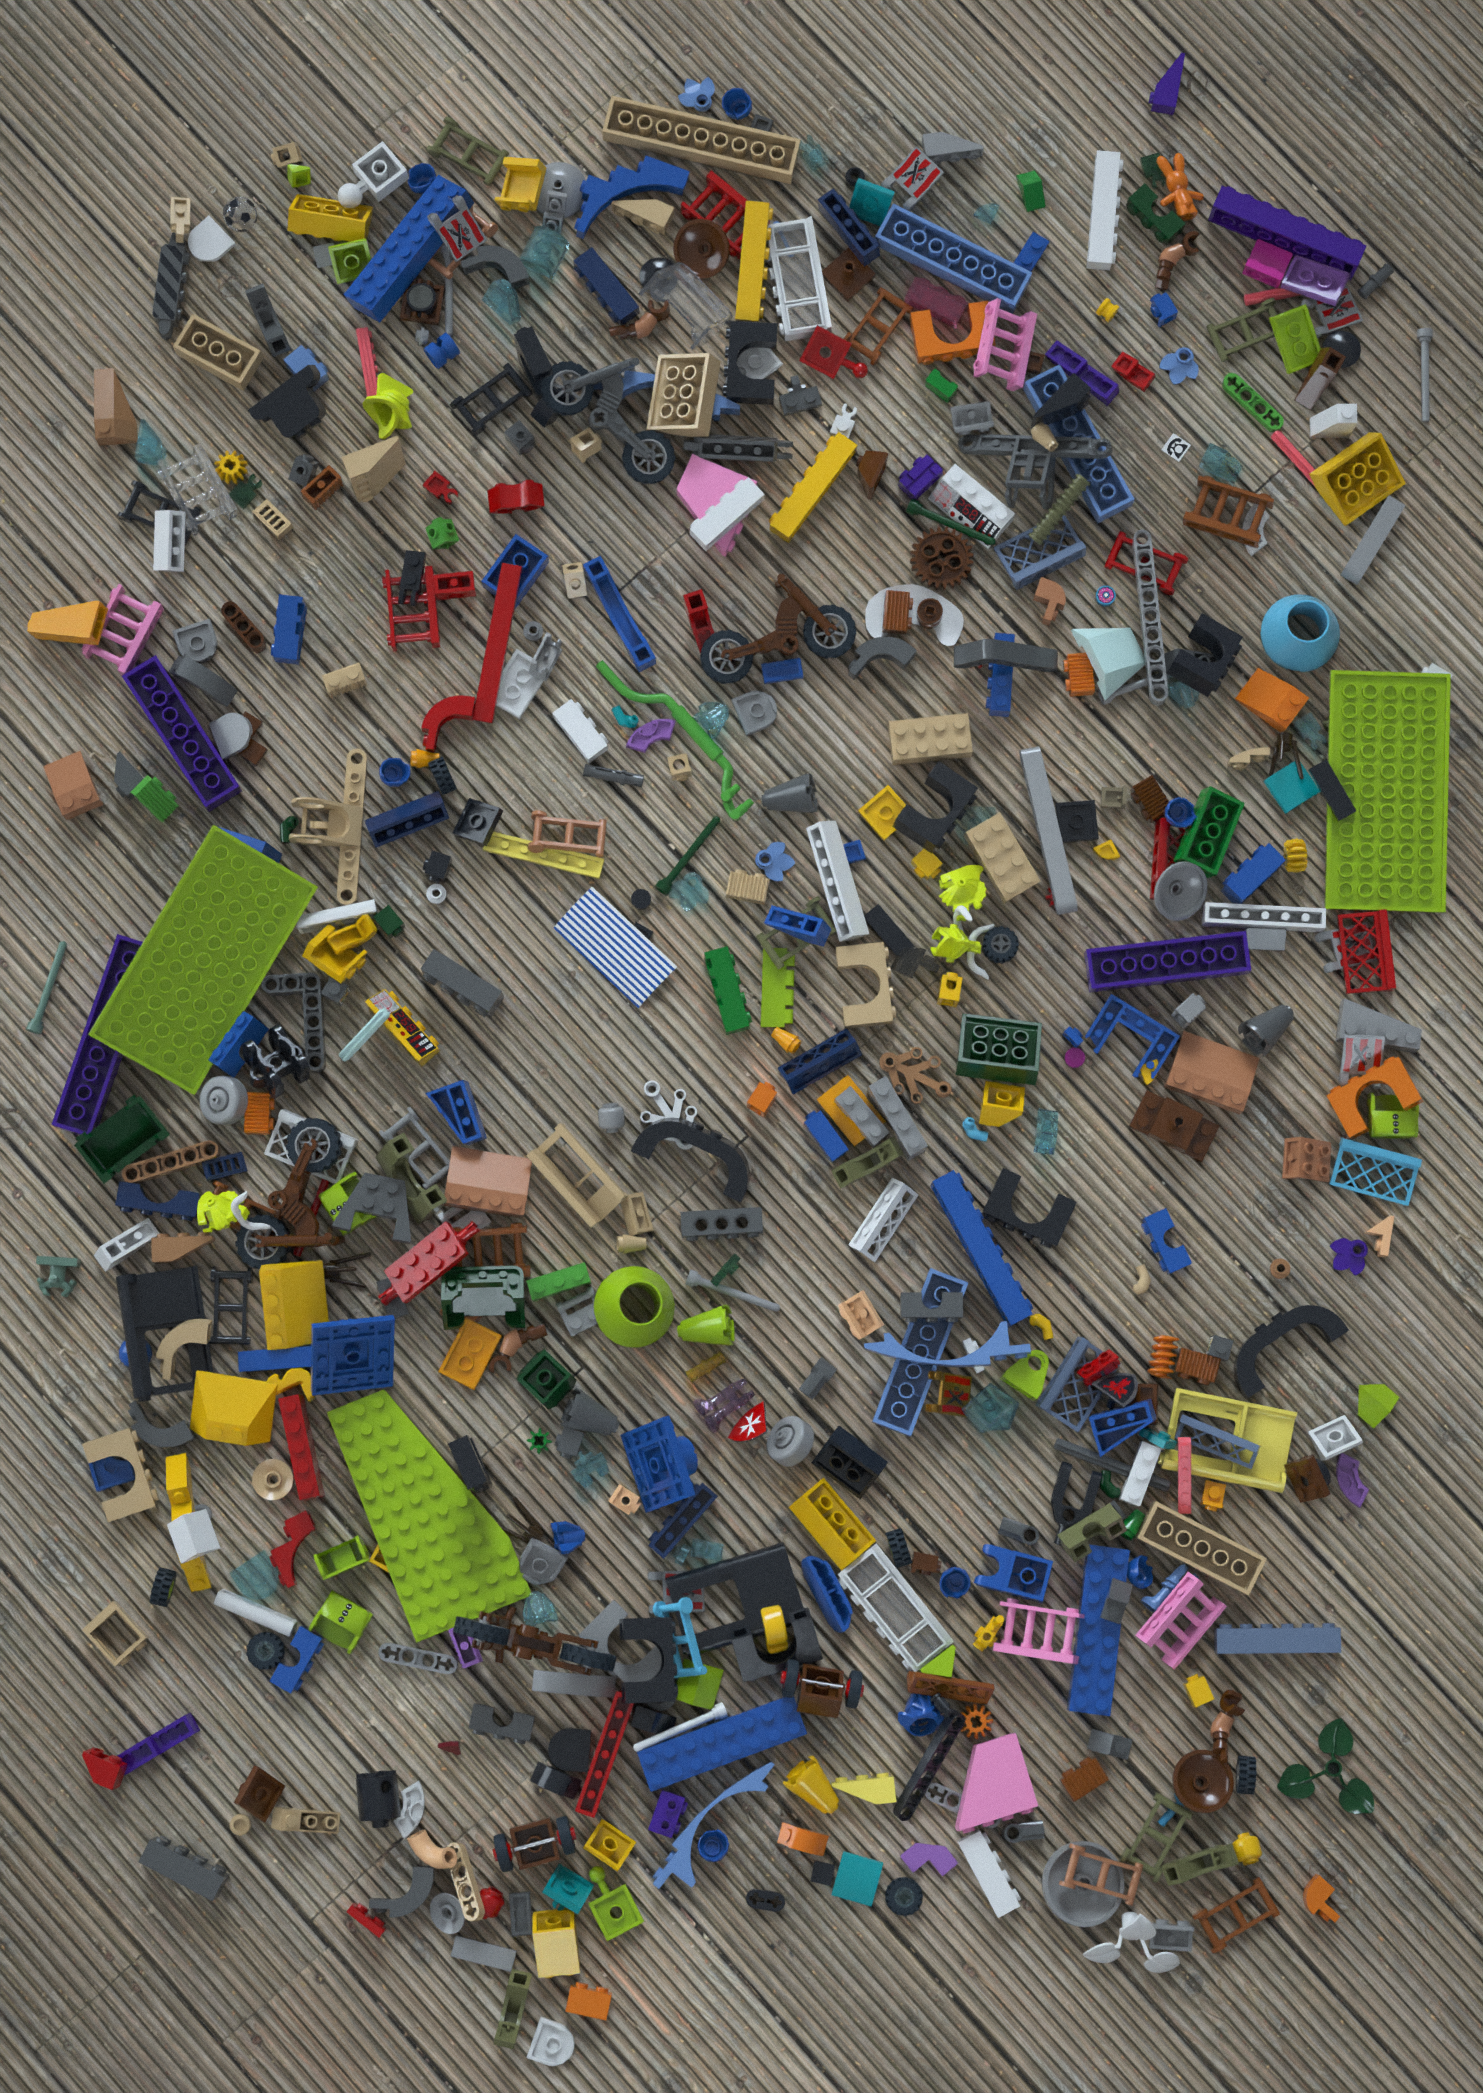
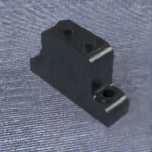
M307 365L251 407L248 412L255 420H262L263 423L272 419L280 433L286 438H302L307 434V429L310 427L315 428L321 424V419L326 414L324 405L313 390V387L320 380L319 370L315 365Z

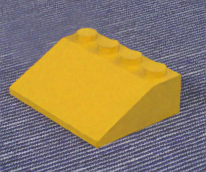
M1367 433L1309 474L1318 493L1344 526L1406 484L1382 433Z
M323 1260L261 1265L259 1275L267 1350L288 1349L311 1344L312 1324L329 1322Z

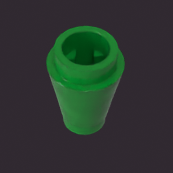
M1135 1509L1123 1521L1127 1531L1122 1533L1121 1536L1129 1541L1136 1538L1145 1514Z

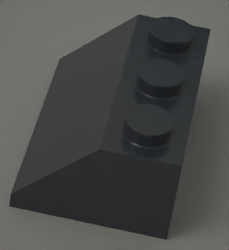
M838 1426L811 1463L861 1500L885 1468L888 1461L841 1426Z

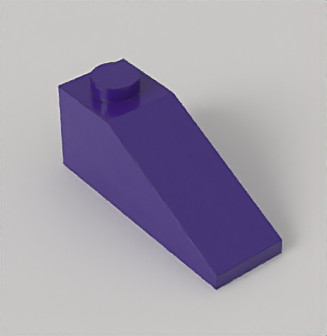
M1181 53L1157 83L1155 91L1150 92L1148 104H1152V112L1174 115L1185 53Z

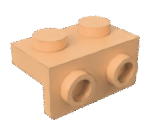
M864 1290L838 1305L840 1315L843 1319L847 1320L852 1335L857 1337L858 1340L884 1326Z

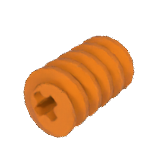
M1165 1335L1153 1338V1341L1158 1344L1152 1345V1349L1157 1352L1150 1354V1357L1155 1360L1149 1361V1365L1154 1367L1147 1370L1149 1374L1158 1378L1172 1379L1167 1374L1174 1373V1370L1170 1369L1169 1366L1175 1365V1362L1170 1360V1358L1177 1356V1354L1171 1351L1178 1349V1346L1173 1344V1342L1179 1341V1338Z

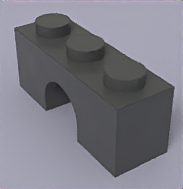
M901 1292L900 1319H905V1322H917V1319H926V1322H938V1319H946V1322H958V1319L963 1318V1292H942L941 1304L935 1309H929L923 1304L922 1292Z
M474 1703L468 1728L473 1729V1734L484 1736L485 1732L492 1733L493 1738L505 1740V1736L511 1737L513 1742L525 1744L526 1741L531 1740L536 1716L514 1712L512 1722L507 1726H501L494 1719L495 1707Z

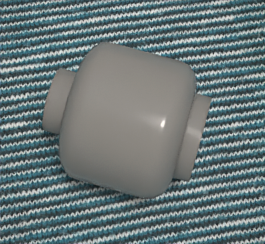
M618 1103L602 1104V1107L598 1110L599 1127L606 1129V1133L619 1132L618 1128L625 1125L624 1109Z

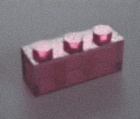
M915 277L904 302L919 311L930 310L931 317L955 329L958 327L968 305V302L959 295L954 296L948 293V290L944 287H936L926 278Z

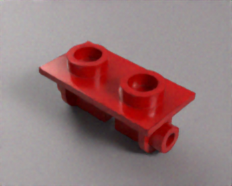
M1109 1349L1102 1352L1099 1357L1090 1363L1085 1364L1077 1371V1374L1083 1378V1382L1087 1387L1089 1385L1092 1386L1093 1382L1102 1377L1100 1373L1102 1370L1105 1375H1108L1118 1368L1120 1364L1119 1356Z

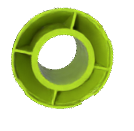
M639 1266L620 1268L602 1281L595 1294L594 1314L599 1328L607 1338L618 1345L630 1348L650 1345L667 1332L673 1321L675 1303L672 1291L659 1274L648 1268ZM626 1288H642L652 1297L654 1312L647 1323H634L623 1315L620 1308V1297Z

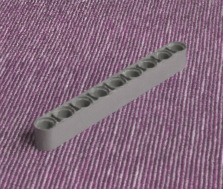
M1141 529L1134 534L1132 548L1149 700L1152 704L1159 706L1164 704L1167 699L1168 684L1152 539L1148 531ZM1143 537L1147 543L1139 544L1136 539ZM1145 556L1149 562L1141 563L1139 558ZM1144 575L1149 576L1151 581L1145 583L1141 580V577ZM1150 595L1153 597V601L1146 602L1143 596ZM1152 614L1154 615L1155 620L1148 621L1146 620L1145 615ZM1154 633L1157 639L1154 641L1149 640L1147 635ZM1156 652L1160 658L1153 660L1149 654ZM1159 672L1162 677L1154 679L1151 673ZM1161 691L1164 697L1157 699L1153 693Z
M1037 746L1019 750L1056 913L1061 915L1077 912L1076 896L1041 749Z

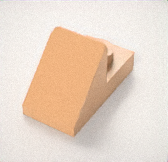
M1388 1216L1364 1233L1380 1236L1379 1239H1376L1374 1248L1377 1251V1257L1385 1258L1389 1254L1394 1216Z

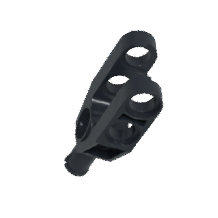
M1062 1461L1051 1496L1054 1521L1059 1526L1054 1544H1060L1058 1534L1083 1520L1092 1512L1102 1477L1101 1472L1092 1470L1089 1484L1085 1490L1086 1495L1083 1505L1080 1509H1076L1062 1504L1072 1469L1071 1463ZM1067 1509L1073 1512L1074 1516L1071 1521H1066L1063 1518V1513Z

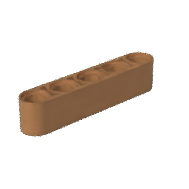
M204 1141L127 1165L122 1171V1177L128 1183L140 1184L201 1165L203 1161L218 1158L221 1154V1148L214 1141ZM215 1146V1153L208 1156L206 1154L207 1147ZM195 1152L196 1158L191 1162L187 1161V1154ZM170 1158H176V1165L169 1168L167 1161ZM156 1164L157 1170L155 1173L149 1174L148 1166ZM131 1170H136L137 1177L133 1180H129V1172Z

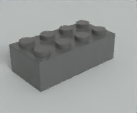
M435 949L432 950L421 967L425 981L433 986L435 984L440 985L444 993L449 996L456 995L460 1003L467 1007L472 1005L475 1012L483 1017L488 1015L492 1018L504 999L501 990Z
M156 1836L149 1840L139 1863L211 1901L219 1897L230 1874L226 1873L227 1869L219 1864L213 1866L207 1863L208 1859L199 1854L197 1856L190 1854V1849L182 1845L175 1846L171 1844L172 1840L166 1836Z

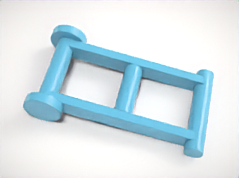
M688 1597L681 1598L678 1603L666 1604L663 1601H658L653 1605V1613L656 1617H670L669 1612L679 1611L686 1635L675 1636L673 1634V1642L676 1643V1655H673V1660L677 1665V1676H674V1678L704 1675L707 1673V1668L702 1664L689 1615L692 1612L693 1603ZM688 1643L694 1667L683 1669L677 1645Z

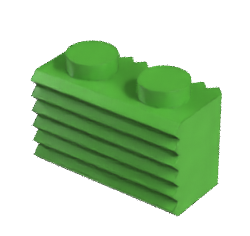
M147 775L131 793L159 821L164 822L179 806L175 802L177 798L169 790L165 792L161 788L163 784L156 777L152 779Z

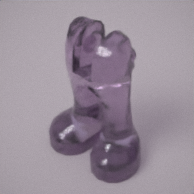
M740 1379L730 1384L720 1393L707 1400L696 1399L692 1402L698 1413L703 1417L722 1402L730 1400L728 1404L704 1418L706 1425L713 1434L718 1432L720 1423L724 1418L747 1404L755 1396L753 1390L743 1394L740 1398L735 1393V1391L740 1390L748 1383L745 1379Z

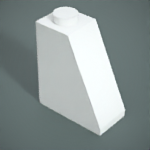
M1336 404L1311 417L1310 438H1349L1357 424V404Z

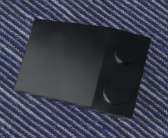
M1073 373L1034 414L1030 428L1033 429L1038 423L1049 425L1071 417L1078 411L1082 412L1089 404L1091 387Z

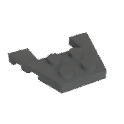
M364 1173L334 1220L332 1228L350 1232L354 1214L359 1212L396 1220L392 1241L411 1244L405 1181Z

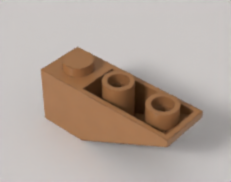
M199 1232L198 1236H190V1233H177V1237H169V1234H157L156 1238H151L152 1263H176L214 1242L215 1237L213 1235L210 1236V1232Z

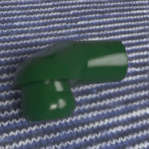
M289 816L280 824L281 844L290 843L289 834L299 824L298 817Z
M1101 1470L1100 1489L1111 1499L1120 1497V1488H1116L1111 1483V1471Z

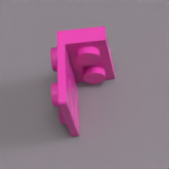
M1257 239L1242 274L1278 288L1293 254Z

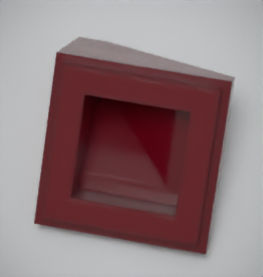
M460 1741L438 1743V1748L455 1755H461Z

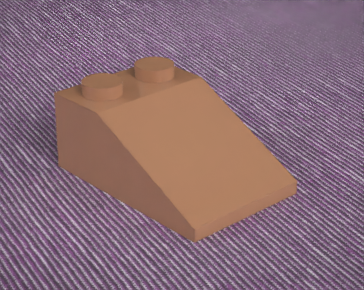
M81 751L43 766L62 816L66 820L104 805Z

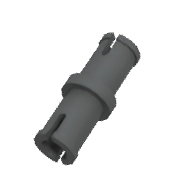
M1385 263L1379 271L1369 276V280L1357 290L1358 294L1363 299H1367L1377 288L1379 289L1383 285L1382 283L1394 273L1392 267Z

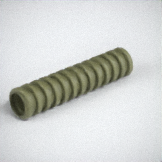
M1075 475L1076 478L1071 480L1072 483L1068 484L1067 489H1064L1065 492L1060 494L1061 497L1059 499H1056V504H1052V509H1048V514L1045 513L1044 519L1041 518L1040 524L1037 523L1036 529L1033 528V532L1029 533V537L1039 545H1043V540H1047V535H1051V530H1055V525H1059V520H1063V515H1067V510H1071V505L1074 506L1075 500H1079V495L1082 496V492L1087 490L1086 487L1091 485L1082 475Z

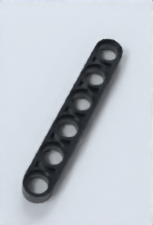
M954 1710L949 1717L943 1719L895 1804L893 1813L901 1821L909 1820L914 1814L962 1729L965 1717L957 1710ZM937 1753L936 1757L933 1760H931L933 1755ZM927 1771L925 1776L921 1778L922 1774ZM917 1789L915 1794L911 1796L912 1792Z

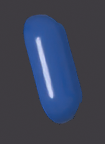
M814 1556L802 1559L801 1568L804 1578L826 1621L833 1630L843 1633L849 1628L853 1611L830 1564L826 1560L823 1561Z

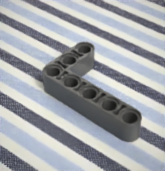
M981 639L954 646V668H971L993 663L1041 672H1055L1058 670V650L997 639Z
M315 973L266 976L262 981V988L270 996L303 994L305 1058L312 1072H322L326 1067L323 995L321 994L323 986L321 979ZM310 979L317 980V985L313 988L307 986ZM290 980L297 981V986L294 989L287 988ZM271 981L277 982V987L274 990L267 989V985ZM311 999H318L316 1007L311 1008L308 1006V1002ZM317 1018L319 1019L318 1026L310 1027V1020ZM314 1038L320 1039V1044L317 1047L310 1046V1042ZM314 1058L321 1059V1064L318 1067L311 1066V1061Z

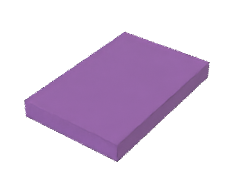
M1295 255L1280 288L1336 306L1350 278V273Z

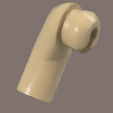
M1145 1264L1136 1267L1140 1279L1138 1284L1133 1286V1290L1138 1295L1146 1293L1151 1283V1278Z

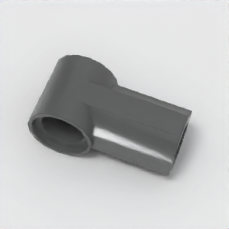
M821 1357L811 1369L810 1375L799 1390L813 1400L822 1386L831 1379L837 1368Z
M1003 1516L998 1534L1028 1545L1038 1541L1039 1532L1036 1528ZM1029 1529L1033 1530L1036 1534V1538L1031 1542L1024 1538V1532Z
M1043 1821L1008 1823L1002 1829V1836L1011 1843L1044 1839ZM1011 1827L1017 1829V1836L1013 1839H1010L1007 1835Z

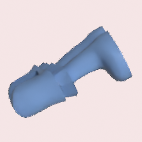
M1184 1563L1180 1565L1172 1574L1165 1578L1166 1581L1161 1583L1163 1588L1155 1596H1145L1140 1602L1148 1610L1155 1612L1177 1586L1180 1578L1189 1567ZM1196 1573L1192 1574L1193 1576L1199 1579V1576Z

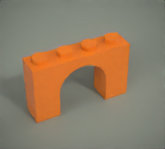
M988 300L968 303L967 312L971 333L964 341L956 344L943 342L936 336L930 310L911 312L910 324L917 363L929 365L938 360L948 362L953 360V358L961 357L962 359H967L978 354L985 319L984 311ZM994 337V338H993L992 346H995V347H996L995 337Z
M1393 1056L1383 1062L1384 1065L1378 1068L1376 1066L1371 1067L1365 1071V1075L1360 1078L1355 1076L1349 1079L1347 1085L1343 1087L1340 1085L1330 1090V1094L1326 1095L1351 1140L1370 1131L1358 1108L1360 1094L1366 1087L1378 1083L1388 1085L1394 1090L1405 1111L1424 1102L1399 1057L1395 1058Z

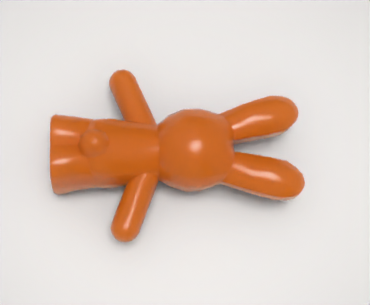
M1177 153L1173 158L1174 171L1168 160L1164 156H1159L1156 162L1165 175L1167 189L1171 192V194L1160 201V205L1165 207L1173 202L1176 214L1183 221L1192 220L1198 213L1192 199L1201 201L1204 195L1187 190L1188 178L1184 173L1185 162L1182 154Z

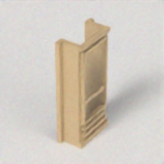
M560 1123L554 1128L556 1131L526 1156L592 1228L595 1224L600 1223L628 1195L615 1183L565 1125ZM561 1137L591 1169L580 1181L575 1183V1186L545 1154ZM594 1172L604 1185L592 1197L586 1200L576 1188L581 1187L582 1183Z

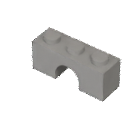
M851 1086L835 1098L834 1102L846 1117H849L855 1123L862 1136L873 1148L889 1135L890 1132Z

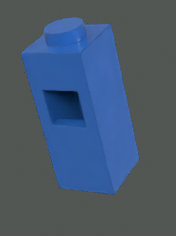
M814 1110L805 1117L804 1126L831 1163L849 1151L821 1110L817 1113Z

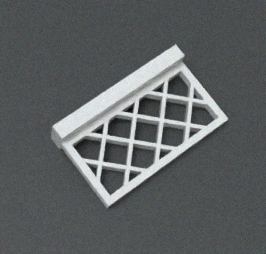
M281 1109L264 1154L295 1166L288 1157L289 1153L283 1140L287 1136L282 1137L279 1129L282 1123L289 1125L290 1129H292L293 1126L296 1127L298 1125V1122L304 1121L307 1118L289 1110ZM315 1130L311 1131V1133L317 1137L319 1131ZM339 1132L343 1143L342 1147L348 1151L345 1158L338 1160L336 1163L339 1170L337 1178L330 1177L327 1170H324V1174L316 1172L311 1174L332 1183H337L342 1179L353 1149L358 1142V1139ZM322 1134L320 1139L328 1141L326 1136ZM279 1141L285 1151L278 1155L270 1152L273 1144Z

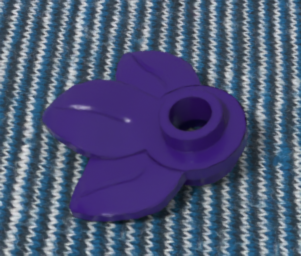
M1341 1238L1331 1243L1330 1248L1337 1253L1333 1260V1269L1342 1271L1350 1268L1354 1276L1363 1271L1365 1267L1364 1257L1368 1253V1247L1364 1241L1353 1240L1351 1242L1346 1238ZM1355 1246L1361 1249L1359 1254L1354 1252Z

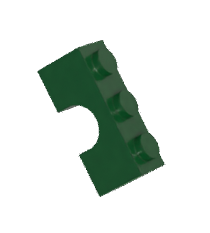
M1144 183L1128 198L1127 210L1131 215H1136L1141 220L1143 227L1150 229L1160 243L1163 242L1167 246L1183 232L1186 223L1173 210L1165 216L1155 215L1152 207L1157 203L1158 196Z

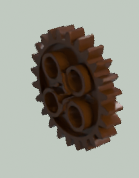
M938 526L937 532L930 528L929 535L923 532V539L917 537L916 541L918 544L913 543L912 545L914 550L910 551V556L914 558L910 559V563L915 565L912 566L911 570L918 571L915 577H922L921 584L927 581L928 588L934 584L935 590H938L939 585H942L943 590H946L947 585L953 589L954 582L961 585L960 578L966 580L967 575L965 573H971V568L968 566H973L974 561L969 559L973 558L974 553L968 552L972 550V546H966L968 539L961 540L963 533L955 535L956 529H953L950 533L947 526L944 531H941L940 526ZM950 543L952 548L947 550L942 545ZM930 549L934 552V555L927 556L924 551ZM941 555L942 558H945V561L938 559V557ZM957 561L959 566L954 568L950 566L949 562ZM933 567H938L941 570V573L934 574L932 573L931 569Z

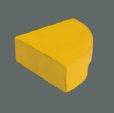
M1111 839L1093 848L1094 852L1103 859L1115 860L1120 858Z
M1157 1059L1153 1060L1154 1067L1152 1069H1148L1146 1063L1140 1069L1145 1085L1150 1084L1154 1080L1151 1079V1072L1158 1065Z

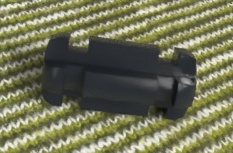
M936 1693L930 1701L931 1703L934 1702L937 1710L941 1714L944 1713L943 1716L947 1718L954 1712V1709H950V1704L944 1697L941 1698V1694Z

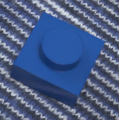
M1069 1026L1062 1034L1075 1048L1084 1041L1081 1038L1083 1035L1075 1027L1072 1029Z

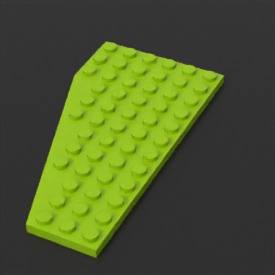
M384 1389L327 1412L416 1643L454 1628L457 1616L474 1620L479 1617L480 1611L491 1613L532 1596L528 1583L523 1578L524 1573L520 1571V1564L509 1536L471 1491L467 1489L465 1484Z

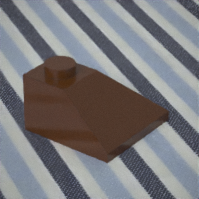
M866 450L864 456L860 455L856 463L858 467L857 474L869 500H872L887 466L889 454L887 452Z

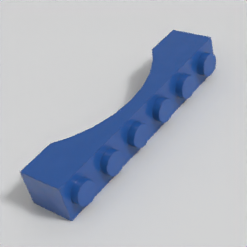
M601 555L583 564L588 580L638 672L640 673L655 665L656 657L628 611Z

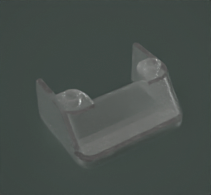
M677 262L657 271L639 292L640 296L651 293L652 298L657 302L668 300L693 327L690 332L691 338L694 341L690 347L692 350L706 344L733 318L731 311L682 262Z

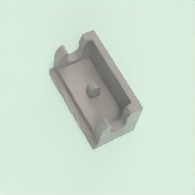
M546 632L531 661L528 673L546 682L562 652L561 639H558L557 643L551 640L552 634Z

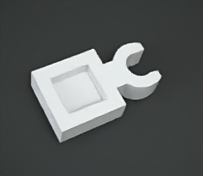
M847 404L843 405V416L836 415L830 435L835 436L840 432L849 439L855 425V421L851 419L856 416V407H854L851 413H848L846 411Z
M971 1338L962 1341L967 1355L979 1349L976 1341L972 1342ZM983 1366L973 1367L976 1374L985 1370Z

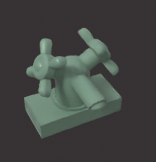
M37 1256L36 1264L50 1267L48 1281L45 1282L43 1278H37L43 1295L50 1296L51 1294L48 1289L54 1287L62 1288L64 1291L61 1293V1296L68 1297L77 1282L72 1279L69 1283L65 1281L66 1268H80L81 1259Z

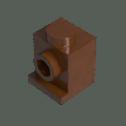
M913 1552L910 1572L915 1573V1570L919 1569V1574L931 1576V1572L940 1573L942 1561H939V1556Z

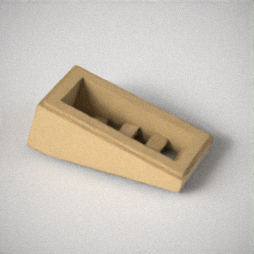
M268 499L252 511L278 540L293 529L292 523ZM268 506L270 509L261 515L260 512ZM273 511L274 514L266 520L265 518ZM276 517H278L279 519L273 525H271L270 523ZM283 522L284 524L276 530L275 528Z

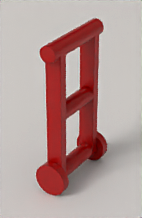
M1119 531L1104 567L1108 570L1114 567L1135 576V569L1115 562L1122 544L1125 543L1132 546L1133 541L1126 537V533ZM1153 548V555L1174 563L1166 582L1156 578V584L1160 586L1159 590L1165 594L1173 595L1175 590L1172 587L1182 564H1187L1189 559L1180 553H1174L1172 556ZM1143 556L1140 562L1145 564L1149 560ZM1144 575L1141 577L1143 580L1151 581L1149 576Z

